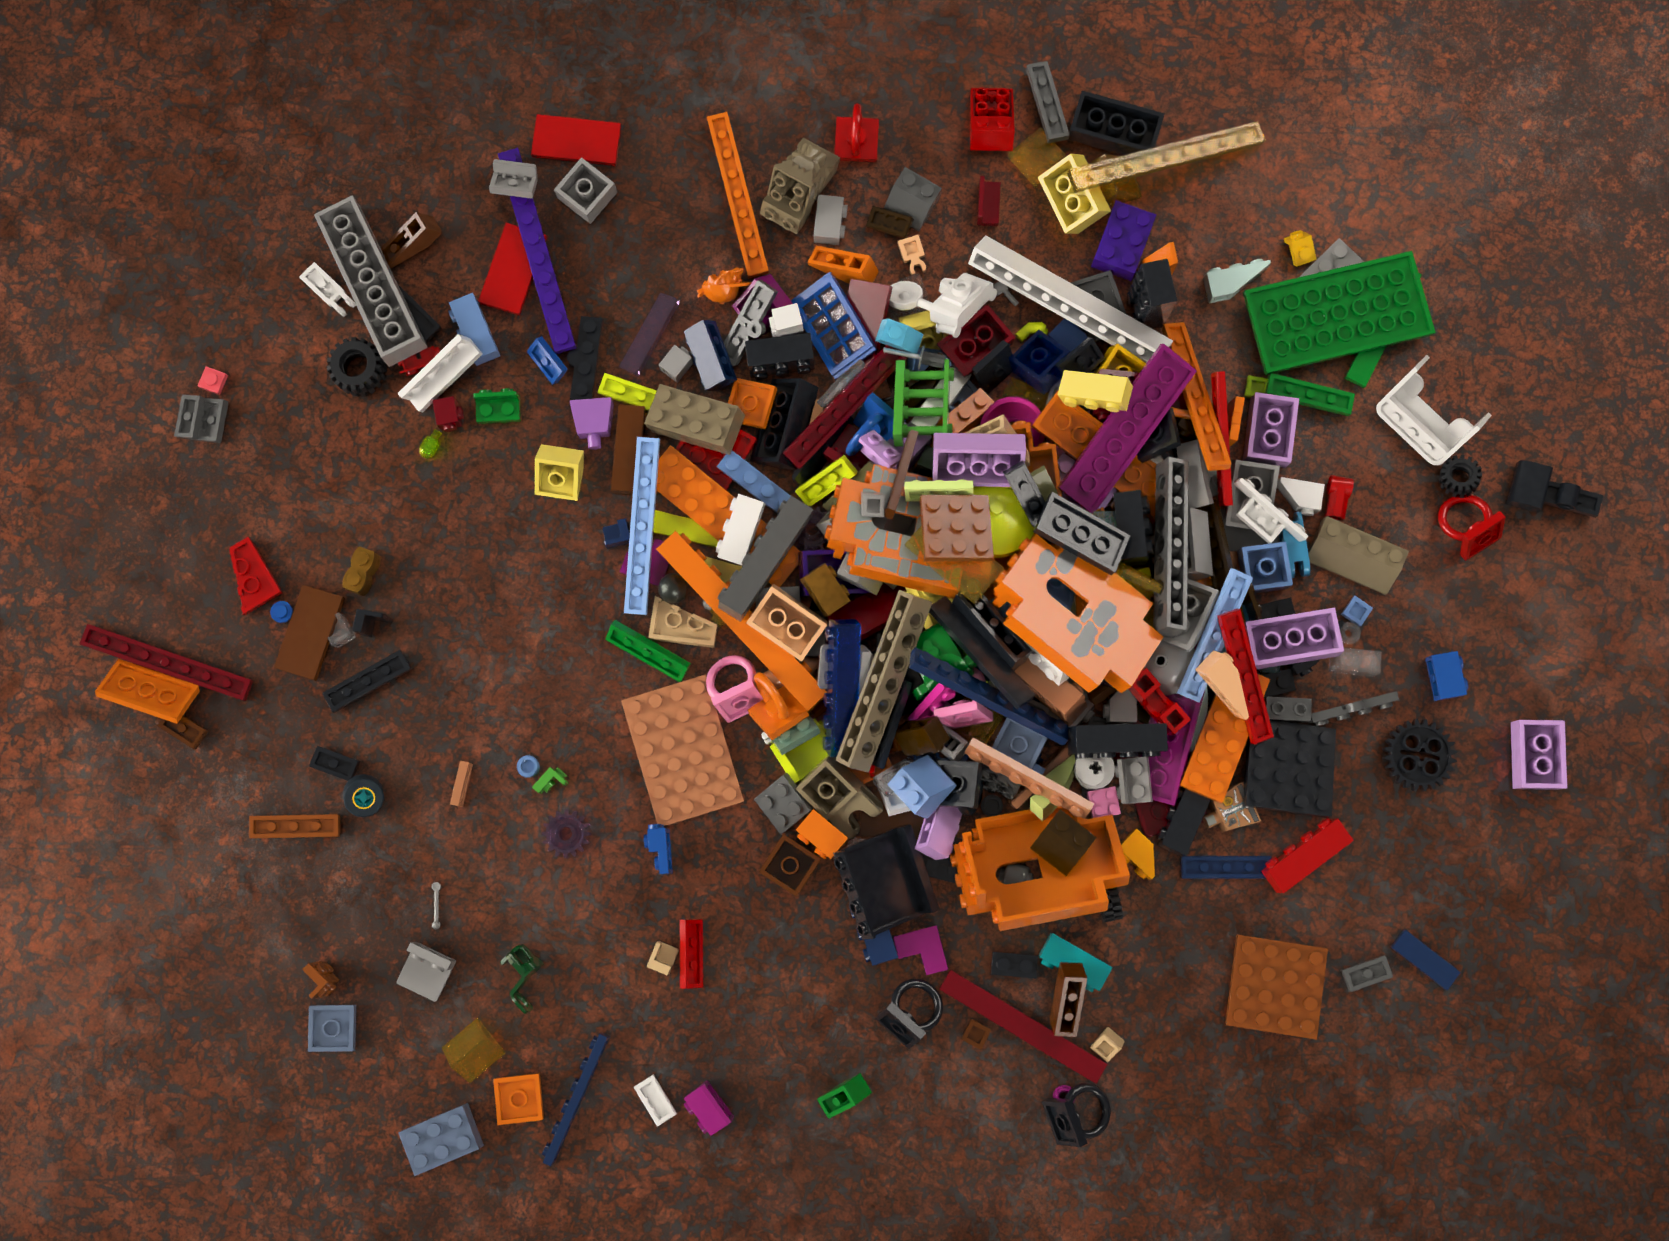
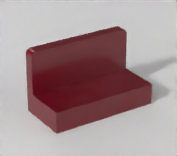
M980 176L977 225L998 226L1001 182L984 181L985 176Z

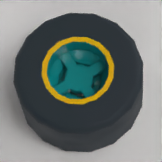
M366 774L356 775L348 780L343 790L344 806L351 814L358 817H368L377 813L384 801L383 787L379 780Z

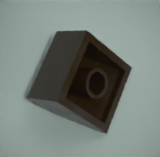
M1060 809L1030 849L1063 875L1067 876L1097 837Z

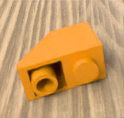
M1137 828L1133 829L1121 842L1126 863L1130 862L1136 867L1134 872L1143 880L1145 878L1152 880L1155 877L1153 843Z

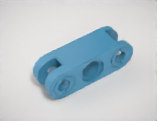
M1294 512L1292 522H1296L1304 527L1301 512ZM1283 529L1279 534L1280 542H1286L1292 578L1295 577L1294 562H1298L1301 577L1310 576V560L1306 540L1299 542Z

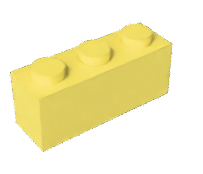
M1064 370L1057 395L1069 407L1081 405L1092 410L1105 408L1110 412L1127 411L1133 385L1128 377Z

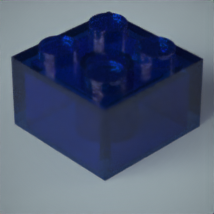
M1038 330L1008 359L1013 373L1044 395L1062 378L1063 375L1055 364L1069 354L1070 351Z

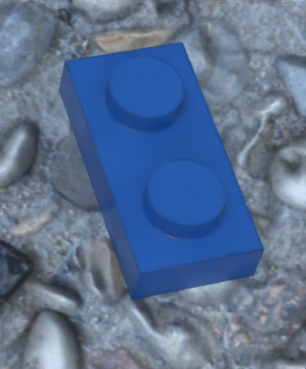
M542 336L536 338L527 350L529 356L552 385L558 383L568 370Z

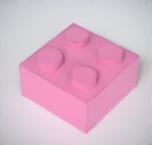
M1115 786L1086 792L1087 799L1094 803L1090 811L1091 818L1121 814Z

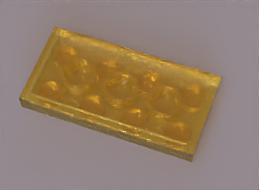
M922 526L905 543L907 549L974 604L1004 570V567L994 559L993 561H924Z

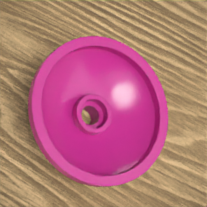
M1005 397L989 406L982 416L980 425L1003 414L1009 423L1026 421L1032 425L1041 411L1034 403L1027 399ZM1032 428L1034 447H1037L1043 443L1045 437Z

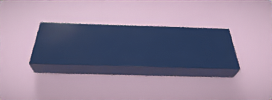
M1271 856L1180 857L1181 879H1266L1261 870L1266 867L1265 863L1272 858Z

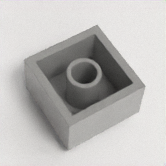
M582 157L554 189L557 198L589 224L594 221L617 194L615 183Z

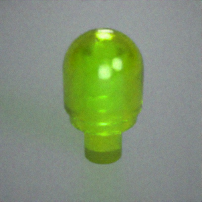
M434 429L431 436H426L419 446V454L423 458L430 459L438 451L440 445L438 440L442 435L440 431Z

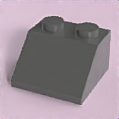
M905 167L896 180L883 209L913 217L914 221L911 228L920 232L940 200L942 188Z

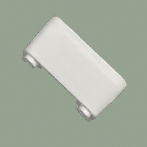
M1426 355L1377 404L1376 410L1378 415L1425 460L1432 465H1441L1477 433L1492 415L1488 412L1474 426L1463 418L1455 419L1450 424L1444 421L1418 396L1424 387V381L1416 372L1430 358Z

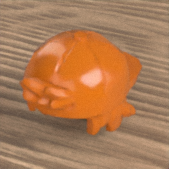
M734 268L730 271L722 270L718 276L715 274L709 275L708 280L701 284L702 288L697 290V297L705 295L713 302L725 304L737 297L739 287L749 286L752 282H742L743 268Z

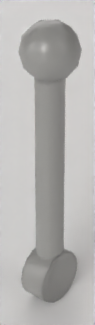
M435 882L432 884V889L434 890V922L432 923V928L437 930L441 926L438 921L439 890L441 889V884Z

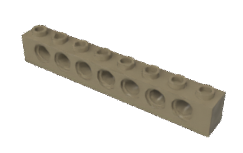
M902 590L898 591L838 752L836 761L849 768L869 773L909 667L910 653L917 645L931 608V601Z

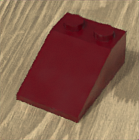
M987 304L961 328L960 335L957 338L948 334L937 343V346L965 378L973 373L972 368L1001 341L1004 340L1009 346H1012L1015 336Z

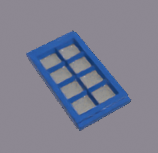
M828 272L791 300L793 304H798L803 327L807 333L811 334V341L835 380L877 351L876 345L832 272Z

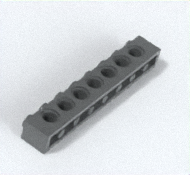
M1167 457L1156 465L1153 628L1162 636L1174 638L1187 631L1189 461Z

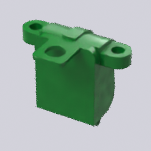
M939 623L921 633L916 648L948 662L951 666L965 671L971 676L974 674V667L977 665L968 655H965L962 648ZM920 674L924 683L913 691L917 701L924 700L937 686L938 682Z

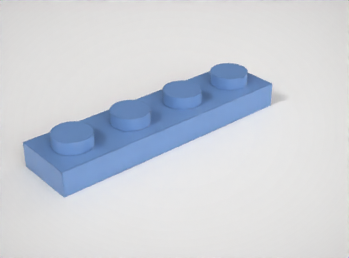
M731 451L730 455L726 454L717 465L718 469L758 500L764 502L776 514H779L777 510L784 500L788 501L791 495L734 451Z

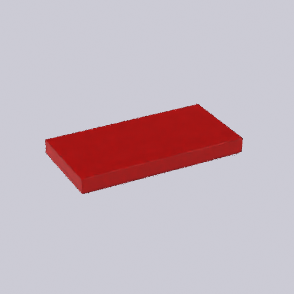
M537 114L531 156L578 162L582 157L591 164L616 166L621 123Z
M505 223L478 302L479 304L520 316L533 280V275L519 226Z

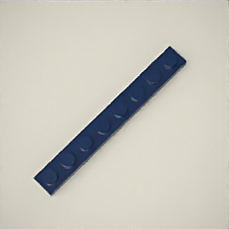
M915 647L910 653V669L1061 745L1068 741V725L1063 721L1057 720L1027 703L1016 709L999 689L971 676L965 671L951 666L948 662L942 661L926 651Z

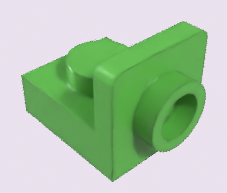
M549 767L532 788L540 794L544 791L547 793L555 785V778L566 786L569 783L565 779L567 774L558 767L556 769Z

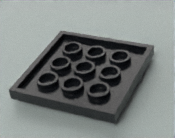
M1270 720L1273 738L1254 745L1251 744L1248 736L1243 796L1244 807L1324 818L1332 817L1336 729Z

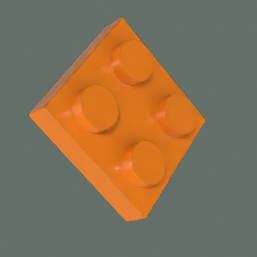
M737 378V381L733 384L728 403L739 406L745 414L742 425L766 429L777 393V387Z
M540 1073L493 1079L497 1125L544 1119Z

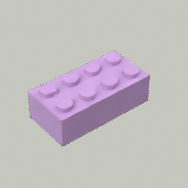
M934 433L933 481H957L964 479L967 481L973 480V486L1010 487L1003 471L1022 460L1025 463V434Z
M1335 608L1245 622L1256 670L1337 657L1344 652Z

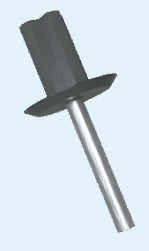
M925 345L922 346L921 355L885 347L883 349L884 353L919 359V371L921 364L943 369L945 355L924 351Z

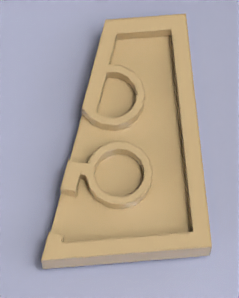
M655 596L648 638L653 641L715 648L718 626L696 614H691Z

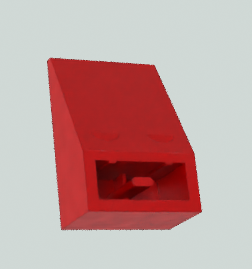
M971 88L970 150L1013 151L1015 133L1013 89Z

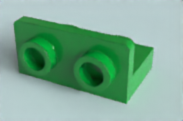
M505 388L501 389V392L480 390L479 393H473V398L476 401L477 424L521 422L520 396L514 389Z

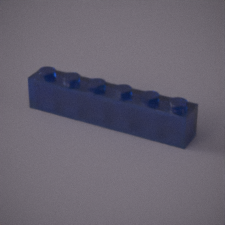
M856 619L829 620V627H826L825 630L826 640L829 641L828 649H825V661L828 663V671L824 673V681L827 685V693H824V705L827 707V715L823 716V726L826 728V737H823L822 744L823 749L826 750L830 757H837L859 699L861 624Z

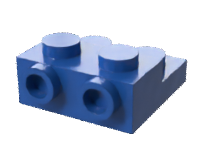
M662 824L648 825L647 834H644V846L649 848L651 853L658 852V856L654 857L655 870H659V874H673L670 829L664 828Z

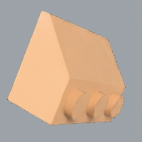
M772 584L746 623L802 661L826 628L828 621L775 584Z

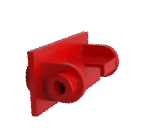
M431 346L420 351L421 359H418L417 355L414 354L398 362V366H403L404 369L399 372H406L407 376L419 373L418 368L425 367L440 352V348Z

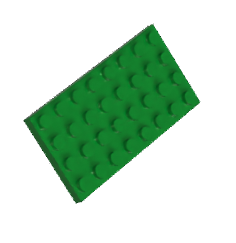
M1412 251L1244 290L1243 292L1265 375L1432 336L1436 333Z

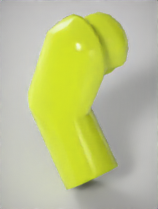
M1029 322L1016 332L1015 336L1020 342H1023L1031 334H1037L1038 337L1043 338L1048 334V329L1043 322Z

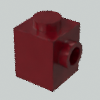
M454 396L432 400L436 425L440 430L451 432L457 430V427L462 426L461 419H464L463 408L459 406Z

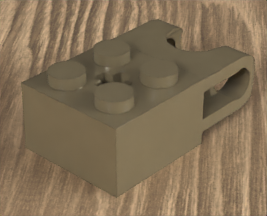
M830 752L800 781L796 790L826 820H830L846 837L853 839L859 834L860 825L854 818L853 812L861 810L871 817H876L883 812V804L845 765L836 761L837 757Z

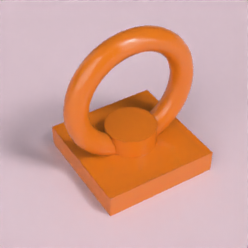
M758 672L754 675L755 685L763 700L749 708L748 713L771 740H774L809 716L807 710L785 686L777 690L770 679L763 673Z

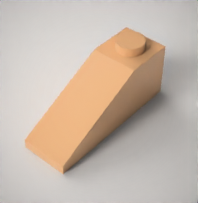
M1213 650L1195 670L1234 716L1247 720L1249 714L1239 672L1233 664L1234 660L1226 652L1220 653Z

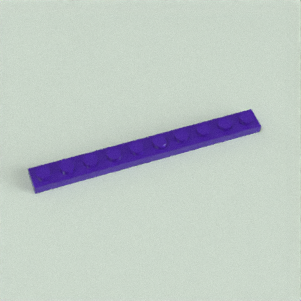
M518 148L498 153L499 160L523 163ZM510 196L554 351L558 354L576 349L534 199Z

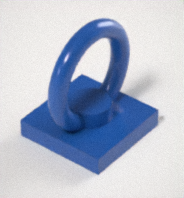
M873 392L867 397L853 421L860 429L846 447L845 452L848 456H853L862 449L863 445L859 442L860 437L872 430H875L886 441L890 438L893 440L894 410Z

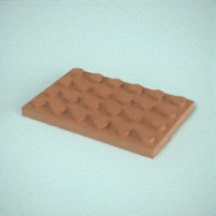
M706 674L621 700L657 824H662L664 827L744 802L719 715L706 688Z

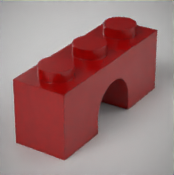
M1143 668L1132 687L1128 690L1158 724L1167 723V735H1174L1191 719L1177 702H1172L1164 695L1159 687L1161 684L1147 668Z

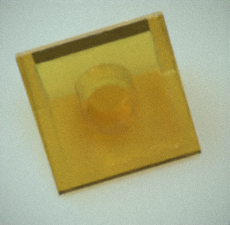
M478 1018L442 1047L450 1067L469 1083L505 1054V1051Z

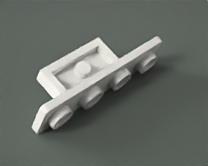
M1240 478L1234 482V485L1249 497V500L1238 511L1236 516L1268 544L1272 543L1283 529L1299 542L1309 537L1305 533L1303 526L1296 522L1293 523L1288 518L1289 515L1283 509H1277L1266 494H1260L1250 480Z

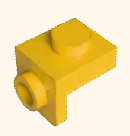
M1299 230L1290 233L1289 237L1284 238V242L1290 247L1294 266L1298 267L1317 260L1312 235Z

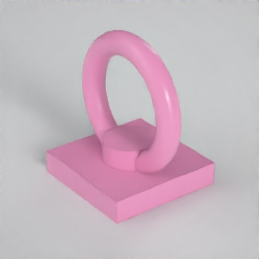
M737 655L727 656L717 661L709 670L706 679V688L711 696L713 705L727 723L749 714L748 709L763 700L754 682V675L756 674L754 665L745 657ZM731 664L743 666L748 673V680L725 692L719 693L715 688V678L718 672Z
M974 667V674L972 676L986 682L983 673ZM974 700L956 701L952 705L947 702L944 708L934 710V716H937L940 722L950 729L993 721V712Z

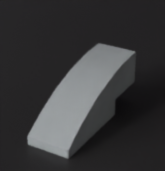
M1198 439L1181 444V446L1177 447L1178 459L1189 461L1188 508H1199L1213 504L1214 501L1208 483L1210 479Z

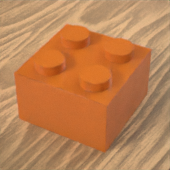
M814 809L796 829L799 832L797 837L807 846L810 842L817 848L814 852L824 860L827 857L832 860L834 857L833 853L839 851L848 840V837Z

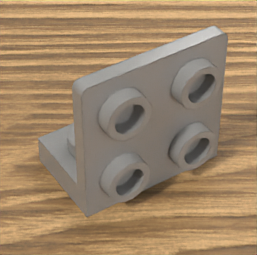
M410 942L407 948L410 954L396 983L435 1002L439 999L457 960L419 942Z

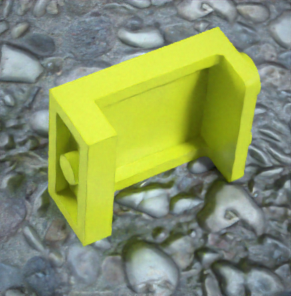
M815 718L813 719L820 730V734L784 755H781L774 744L770 746L781 766L795 784L799 783L830 752L836 757L838 755L837 752L840 749L834 739L829 741L825 733L828 730L822 720L817 722Z

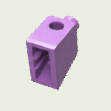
M612 398L570 400L577 435L581 439H588V449H600L601 437H609L611 435L614 409Z

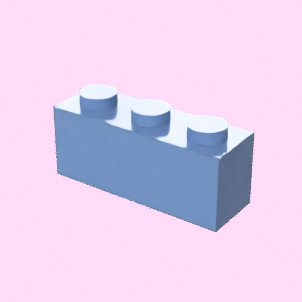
M470 293L449 302L451 310L448 311L453 323L457 322L459 329L456 330L457 334L470 338L482 352V355L474 362L476 366L500 357L498 348L475 295Z

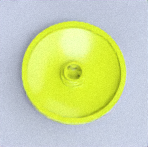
M973 486L974 495L989 496L994 558L1007 557L1020 551L1018 547L1026 538L1031 539L1034 529L1012 488Z

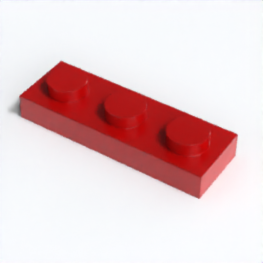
M703 919L680 920V989L703 988Z

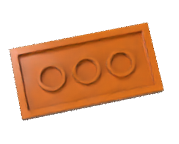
M118 659L95 690L96 697L178 724L200 689L199 685Z

